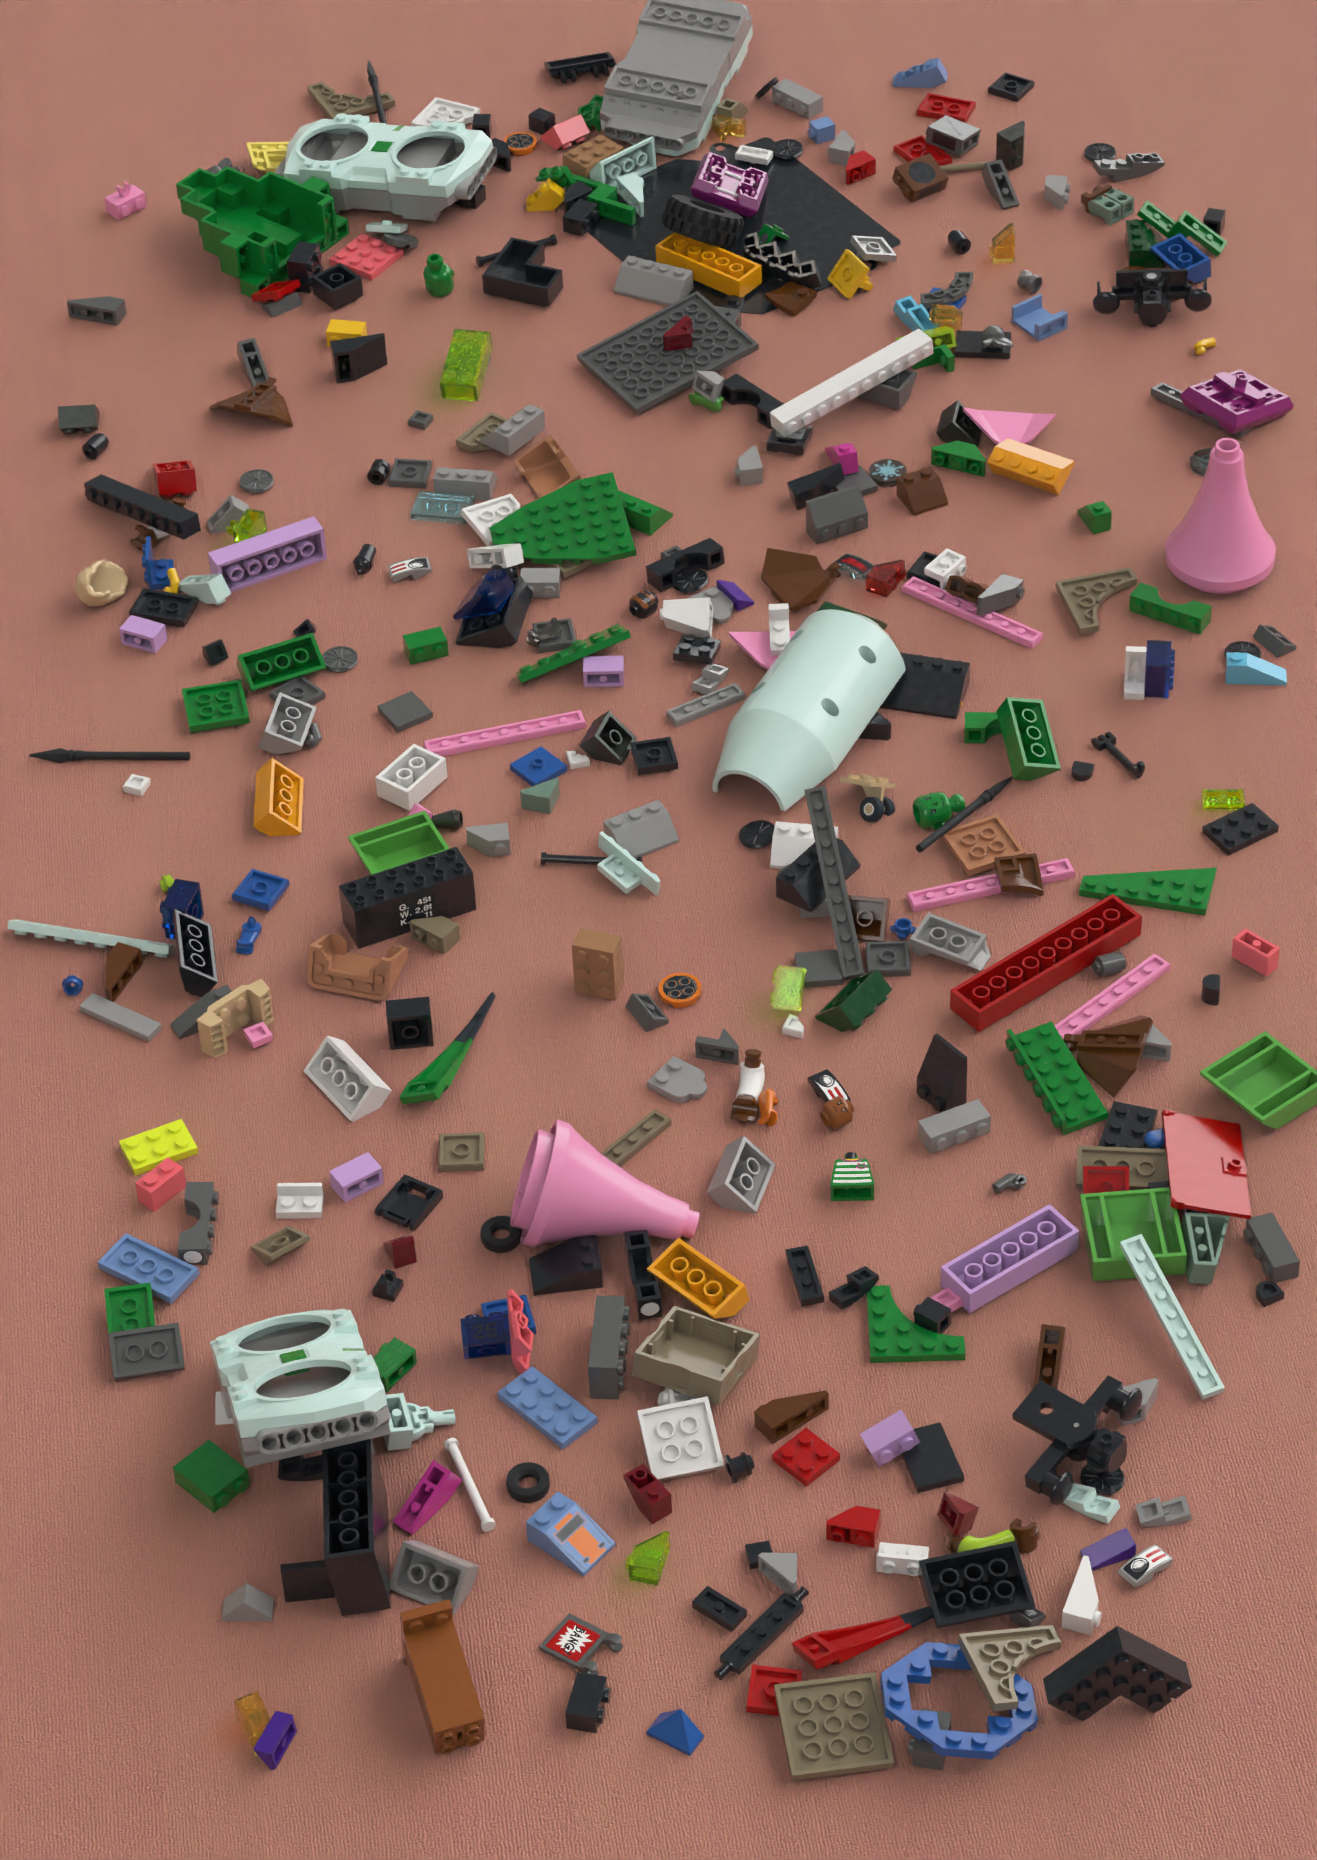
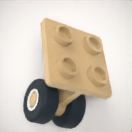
M847 774V778L839 777V782L862 785L867 798L860 804V815L865 821L875 822L880 820L883 814L890 816L895 812L893 801L884 797L885 787L895 788V783H889L888 778H873L870 775Z

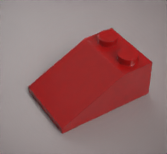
M190 460L153 464L159 495L167 498L173 497L176 493H181L185 496L192 495L194 491H197L195 469Z

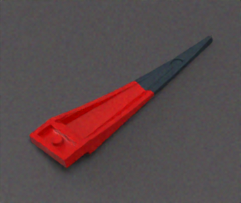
M925 1607L875 1622L813 1632L792 1642L794 1652L815 1669L826 1668L830 1664H840L933 1617L929 1607Z

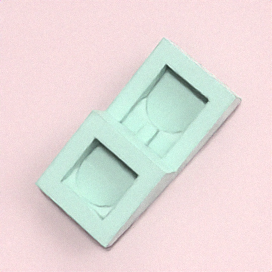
M1076 1483L1073 1484L1069 1496L1063 1501L1064 1504L1075 1511L1104 1523H1109L1120 1509L1118 1500L1098 1496L1095 1488Z

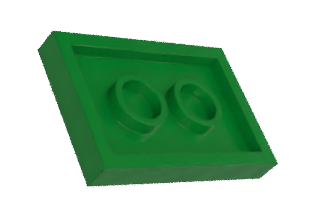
M151 1282L104 1289L108 1333L155 1326Z

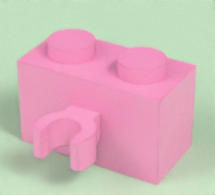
M126 181L124 182L123 189L121 186L116 185L117 192L104 198L106 212L118 221L147 207L145 192Z

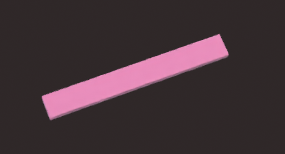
M914 576L902 586V592L1031 649L1043 639L1042 632L994 611L980 616L976 615L977 604L969 602L962 597L952 595L946 590Z
M581 710L423 742L426 750L439 756H447L586 728V722Z
M1068 858L1039 864L1042 884L1075 877V871ZM997 874L909 892L907 893V900L913 912L1004 892H1001Z
M1156 954L1147 958L1056 1024L1055 1027L1062 1039L1065 1034L1081 1035L1083 1030L1091 1028L1169 971L1170 963Z

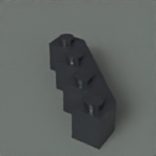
M757 232L740 236L741 248L745 258L760 264L762 271L785 282L792 281L811 289L822 286L820 272L815 260L800 263L795 250L781 254L776 241L762 245Z

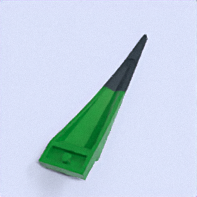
M493 992L490 993L454 1041L430 1065L407 1083L399 1097L403 1104L438 1100L442 1093L450 1087L496 997Z

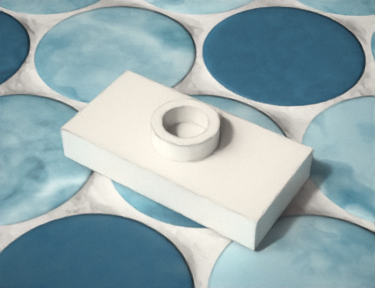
M741 145L735 153L736 160L747 161L753 164L768 165L773 158V151L744 145Z

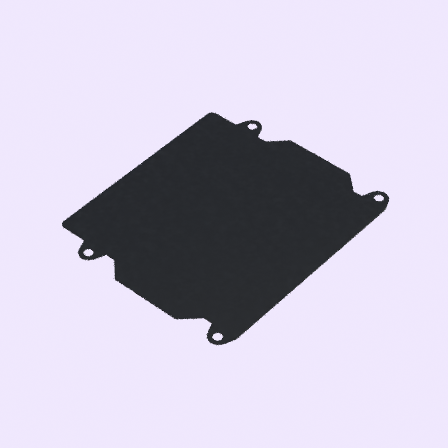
M764 137L744 146L772 151V145L775 141ZM715 143L710 147V152L725 157L727 164L744 170L752 167L767 173L769 181L757 214L751 218L739 214L743 217L744 221L740 236L755 232L759 234L764 223L772 227L774 224L783 229L782 232L790 237L789 240L775 235L771 242H777L781 254L795 250L800 263L815 260L820 272L822 285L821 287L813 288L816 292L833 286L827 280V277L846 249L857 255V250L850 243L852 236L883 237L891 248L901 243L897 237L796 158L782 159L773 154V158L768 165L753 164L735 159V153L739 147L728 143ZM717 146H724L725 150L717 151L715 148ZM675 159L657 166L656 169L640 176L645 184L643 187L644 217H640L636 213V223L629 225L599 215L598 221L587 232L622 262L628 256L656 262L655 245L674 233V231L667 229L662 224V216L667 200L672 194L693 197L691 186L701 161ZM617 193L618 202L623 203V204H626V205H629V204ZM765 233L762 236V243H765L767 241V233ZM740 237L738 243L733 248L720 247L745 258L741 248ZM868 260V263H871V267H869V271L877 267V262ZM762 271V283L743 297L745 304L741 309V313L765 314L777 309L765 298V293L777 290L787 282ZM693 280L694 289L690 292L692 294L698 291L714 306L721 307L728 295Z

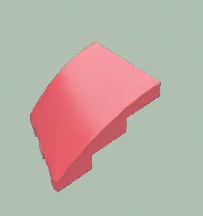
M513 1289L507 1290V1309L511 1356L515 1368L522 1374L529 1369L534 1334L527 1327L528 1318L522 1312L524 1302Z

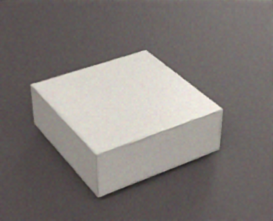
M131 774L123 786V791L143 796L150 786L151 780L147 777Z

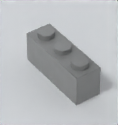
M787 78L772 86L773 102L807 119H811L823 112V97Z
M976 1099L919 1120L918 1137L929 1153L932 1154L989 1133L991 1116L981 1102Z

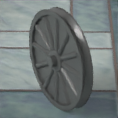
M255 469L245 472L240 477L239 482L243 490L259 493L268 490L273 485L274 480L270 472Z
M346 646L330 648L322 656L327 667L326 669L334 672L347 671L353 668L358 661L356 651Z

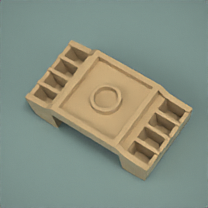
M262 979L236 988L208 1006L207 1012L197 1019L202 1052L213 1058L219 1057L228 1052L226 1037L252 1020L257 1024L264 1022L266 1026L274 1020L270 988Z

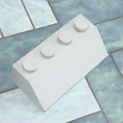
M326 1036L304 1069V1072L352 1122L379 1109L392 1091L344 1040Z

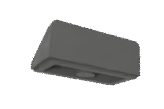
M294 292L290 295H284L282 300L276 302L272 300L262 304L261 308L271 317H275L301 306L302 301L299 293Z
M1261 624L1253 635L1254 639L1276 657H1281L1297 648L1294 643L1273 626Z
M631 994L626 1008L644 1031L648 1032L669 1023V1019L649 995Z

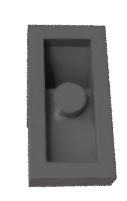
M725 1029L722 1030L719 1040L697 1036L695 1041L696 1058L739 1065V1046Z

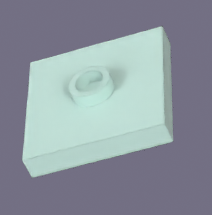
M391 220L366 224L367 232L400 234L408 230V224L392 223Z

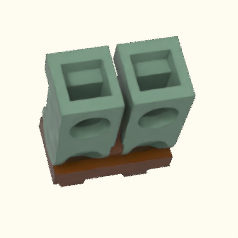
M1109 184L1104 187L1098 185L1094 187L1093 193L1085 192L1081 195V203L1086 205V212L1104 218L1105 224L1109 226L1120 221L1121 218L1123 219L1134 213V197L1117 189H1112V186Z

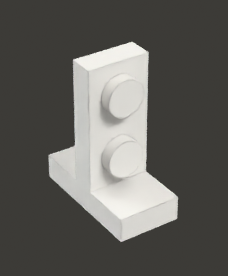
M788 603L769 604L771 656H778L790 641Z
M1126 646L1124 699L1144 700L1146 647Z

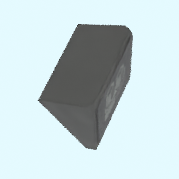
M1036 1608L1011 1614V1620L1022 1628L1038 1626L1046 1618V1614Z

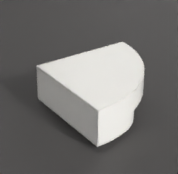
M566 751L570 770L590 766V760L586 755L576 754V751Z
M789 1014L782 1027V1034L803 1039L804 1026L798 1017Z

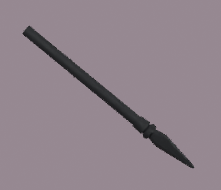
M368 60V81L372 87L379 122L387 124L378 88V77L370 60Z
M62 748L29 755L30 757L59 763L68 760L74 761V759L75 761L190 760V752L74 751L72 749L68 751Z
M1013 776L985 790L978 799L916 846V850L918 852L924 851L979 807L992 801L994 796L998 795L1012 780Z

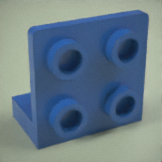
M148 536L146 537V544H143V555L145 556H142V567L146 569L144 571L145 583H148L150 590H163L166 586H170L167 570L174 568L173 559L154 560L151 537Z

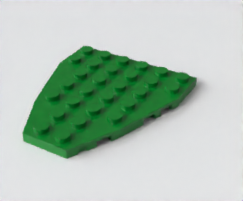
M613 472L576 480L521 507L489 528L494 546L521 544L523 559H531V562L535 564H563L565 560H573L574 564H581V560H592L593 564H601L636 556V549Z

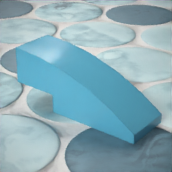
M911 295L895 301L893 311L912 331L917 329L926 331L939 327L922 304L918 305Z

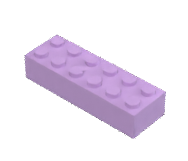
M313 516L208 553L210 573H221L230 592H234L326 560L324 529Z
M1049 1204L941 1266L940 1286L943 1289L948 1287L963 1300L962 1307L971 1313L1079 1250V1230Z

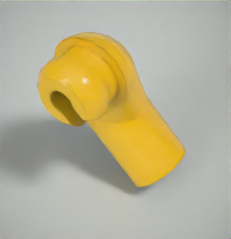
M1212 337L1198 341L1194 345L1196 354L1202 355L1206 351L1205 348L1216 346L1215 338Z
M170 568L167 570L170 586H166L164 592L177 594L180 581L176 569Z

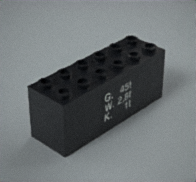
M457 847L339 885L343 924L358 949L411 932L410 921L414 919L438 916L450 919L476 910L473 871Z

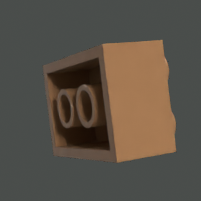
M598 135L563 154V166L567 165L572 174L590 179L589 171L598 162L623 151L624 147L603 135Z
M580 928L572 943L575 992L616 1000L624 984L622 938L619 935Z

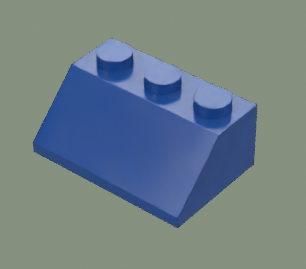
M1181 233L1150 247V250L1170 268L1187 269L1188 280L1194 283L1211 277L1210 258Z

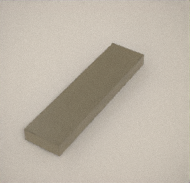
M654 1109L601 1154L621 1167L671 1126V1119Z

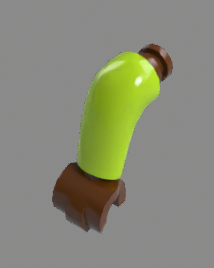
M1016 1518L1011 1522L1009 1529L988 1537L977 1538L971 1535L966 1537L952 1535L947 1547L949 1551L958 1553L1016 1541L1019 1553H1028L1037 1548L1040 1533L1036 1523H1030L1022 1527L1021 1520Z

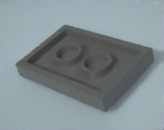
M179 1323L108 1333L114 1381L185 1370Z

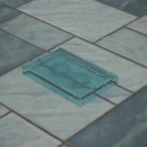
M419 491L410 514L411 519L467 524V521L461 515V509L474 505L475 496Z

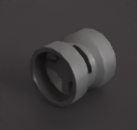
M1023 270L1017 280L1018 286L1024 289L1027 288L1032 293L1039 291L1043 282L1042 277L1036 274L1033 275L1028 270Z

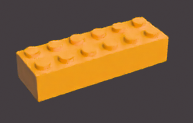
M675 232L655 245L656 262L692 270L693 280L730 296L744 297L762 283V267L760 264L718 246L697 241Z

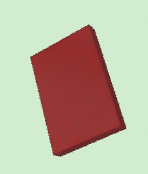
M927 93L916 110V116L939 120L947 115L966 123L976 108V102Z
M922 135L893 146V151L907 162L930 153L939 166L952 163L951 156L937 146L925 142L926 138Z

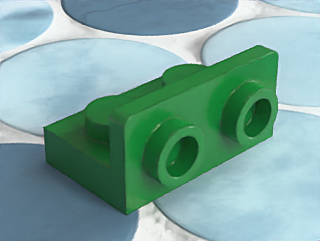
M597 100L579 107L577 116L582 115L588 129L594 125L597 131L600 132L602 131L600 119L602 105H599Z
M567 165L552 168L545 167L538 172L539 175L535 178L536 182L546 181L550 178L562 188L577 182Z

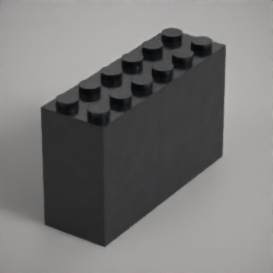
M372 1439L322 1450L324 1560L341 1615L391 1609L388 1499Z

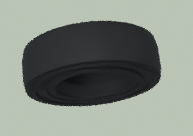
M495 1216L483 1223L480 1237L486 1249L495 1253H505L515 1249L520 1244L522 1232L520 1228L510 1226L511 1217ZM497 1230H507L510 1233L508 1237L503 1239H497L492 1236L493 1232Z
M520 1463L514 1466L507 1474V1491L518 1502L533 1503L539 1501L549 1491V1474L543 1466L537 1463ZM525 1477H533L537 1480V1484L532 1488H523L519 1485V1481Z

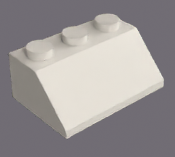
M776 821L772 839L770 868L782 869L791 864L815 842L811 824ZM834 826L836 838H838V827Z

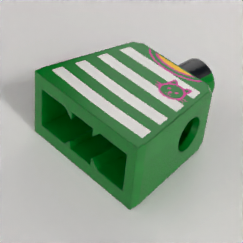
M854 1152L846 1153L844 1159L835 1160L831 1178V1201L874 1200V1180L868 1160L858 1158V1155Z

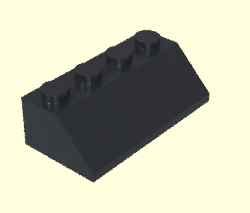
M836 838L846 881L860 868V863L844 841ZM815 842L776 877V897L808 912L814 911L827 898Z
M175 909L173 911L179 972L185 991L201 998L207 992H210L218 982L211 924Z

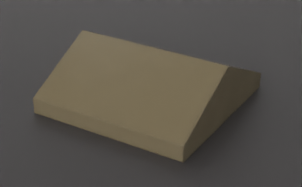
M287 1226L250 1247L258 1258L267 1265L299 1248L311 1239L309 1235L291 1226Z

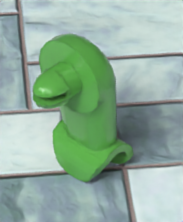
M695 390V394H688L689 400L693 405L699 404L714 412H719L722 409L721 403L724 400L722 396H719L715 402H711Z

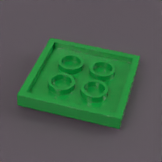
M241 679L182 689L190 733L250 723Z

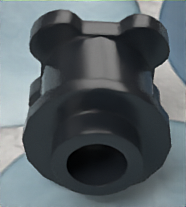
M741 1452L740 1456L730 1458L729 1455L724 1456L725 1468L733 1483L738 1482L737 1477L741 1475L752 1474L754 1462L750 1455Z

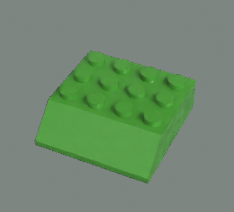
M426 811L348 836L349 842L370 875L450 849Z
M1266 1031L1200 1071V1075L1256 1120L1263 1125L1279 1129L1317 1105V1070Z
M1169 1187L1080 1194L1082 1228L1093 1281L1136 1278L1120 1248V1241L1140 1234L1144 1237L1164 1276L1186 1274L1187 1253L1177 1209L1172 1208L1170 1204Z

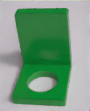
M765 223L758 234L760 240L765 233L768 235L767 241L762 243V245L771 243L775 235L789 240L790 237L782 232L783 229L775 224L772 227Z

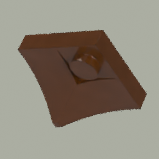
M792 281L787 282L777 290L765 293V298L771 304L793 317L817 297L816 290Z
M1036 853L994 857V865L1001 892H1025L1043 896V885Z

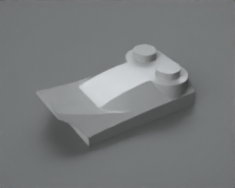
M929 912L909 940V945L912 946L913 951L918 955L926 956L932 953L982 971L991 957L986 942L987 935Z

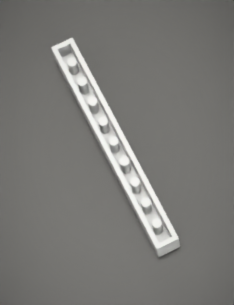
M920 329L911 332L771 411V426L785 438L932 355L933 340Z

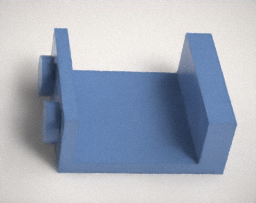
M1041 294L1012 306L1011 322L1037 341L1067 329L1068 313L1062 310L1052 315L1042 308Z

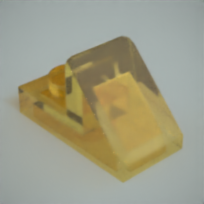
M713 114V132L723 142L728 135L745 137L746 119Z

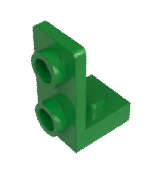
M946 344L933 347L932 355L912 365V368L915 370L939 363L949 373L954 371L955 356Z

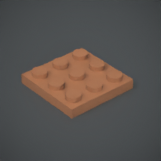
M998 814L954 827L941 837L968 876L995 868L994 857L1026 854Z

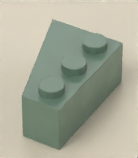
M1185 1212L1181 1223V1230L1187 1253L1186 1274L1188 1283H1212L1230 1216Z

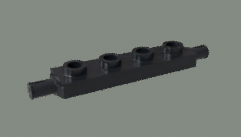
M801 1586L794 1595L783 1593L720 1655L722 1665L714 1672L717 1679L719 1677V1680H722L730 1671L740 1675L804 1612L801 1601L809 1595V1591Z

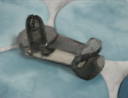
M552 618L543 628L535 632L529 630L527 633L529 637L526 638V642L533 647H537L541 641L560 635L563 626L558 623L557 618Z

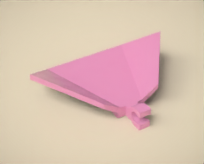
M963 408V411L997 445L1007 438L1027 445L1056 417V414H1032Z
M790 631V639L796 631ZM729 632V636L761 667L768 670L778 657L771 656L769 632Z

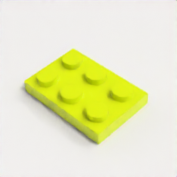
M182 1119L119 1141L120 1148L135 1176L151 1171L166 1158L176 1162L198 1154V1148Z

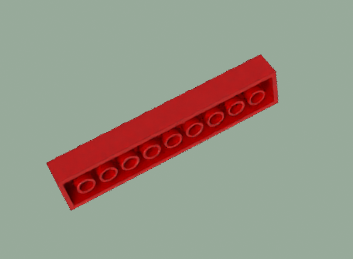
M1112 894L951 989L950 1009L980 1032L1092 965L1096 956L1114 952L1141 935L1142 916Z

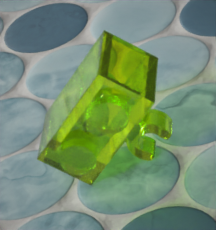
M246 509L239 522L230 520V527L227 526L226 531L227 534L234 536V544L264 534L267 531L265 511Z
M777 965V969L773 970L772 982H775V990L771 991L770 1004H773V1009L801 1012L806 968Z

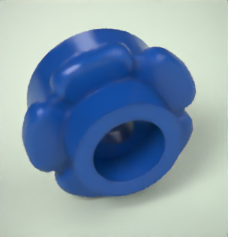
M69 975L67 979L65 978L62 981L64 992L70 996L79 994L83 986L81 978H77L75 975Z

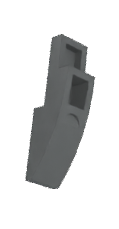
M1157 153L1127 154L1126 160H1094L1093 168L1099 175H1109L1113 181H1124L1154 172L1163 167L1165 162Z

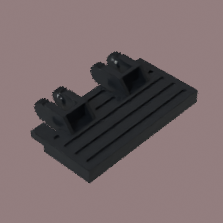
M609 52L544 62L545 70L551 78L558 77L559 75L562 83H566L567 79H571L572 82L577 81L576 72L591 71L595 78H599V74L602 73L604 76H609V68L616 65L614 57Z

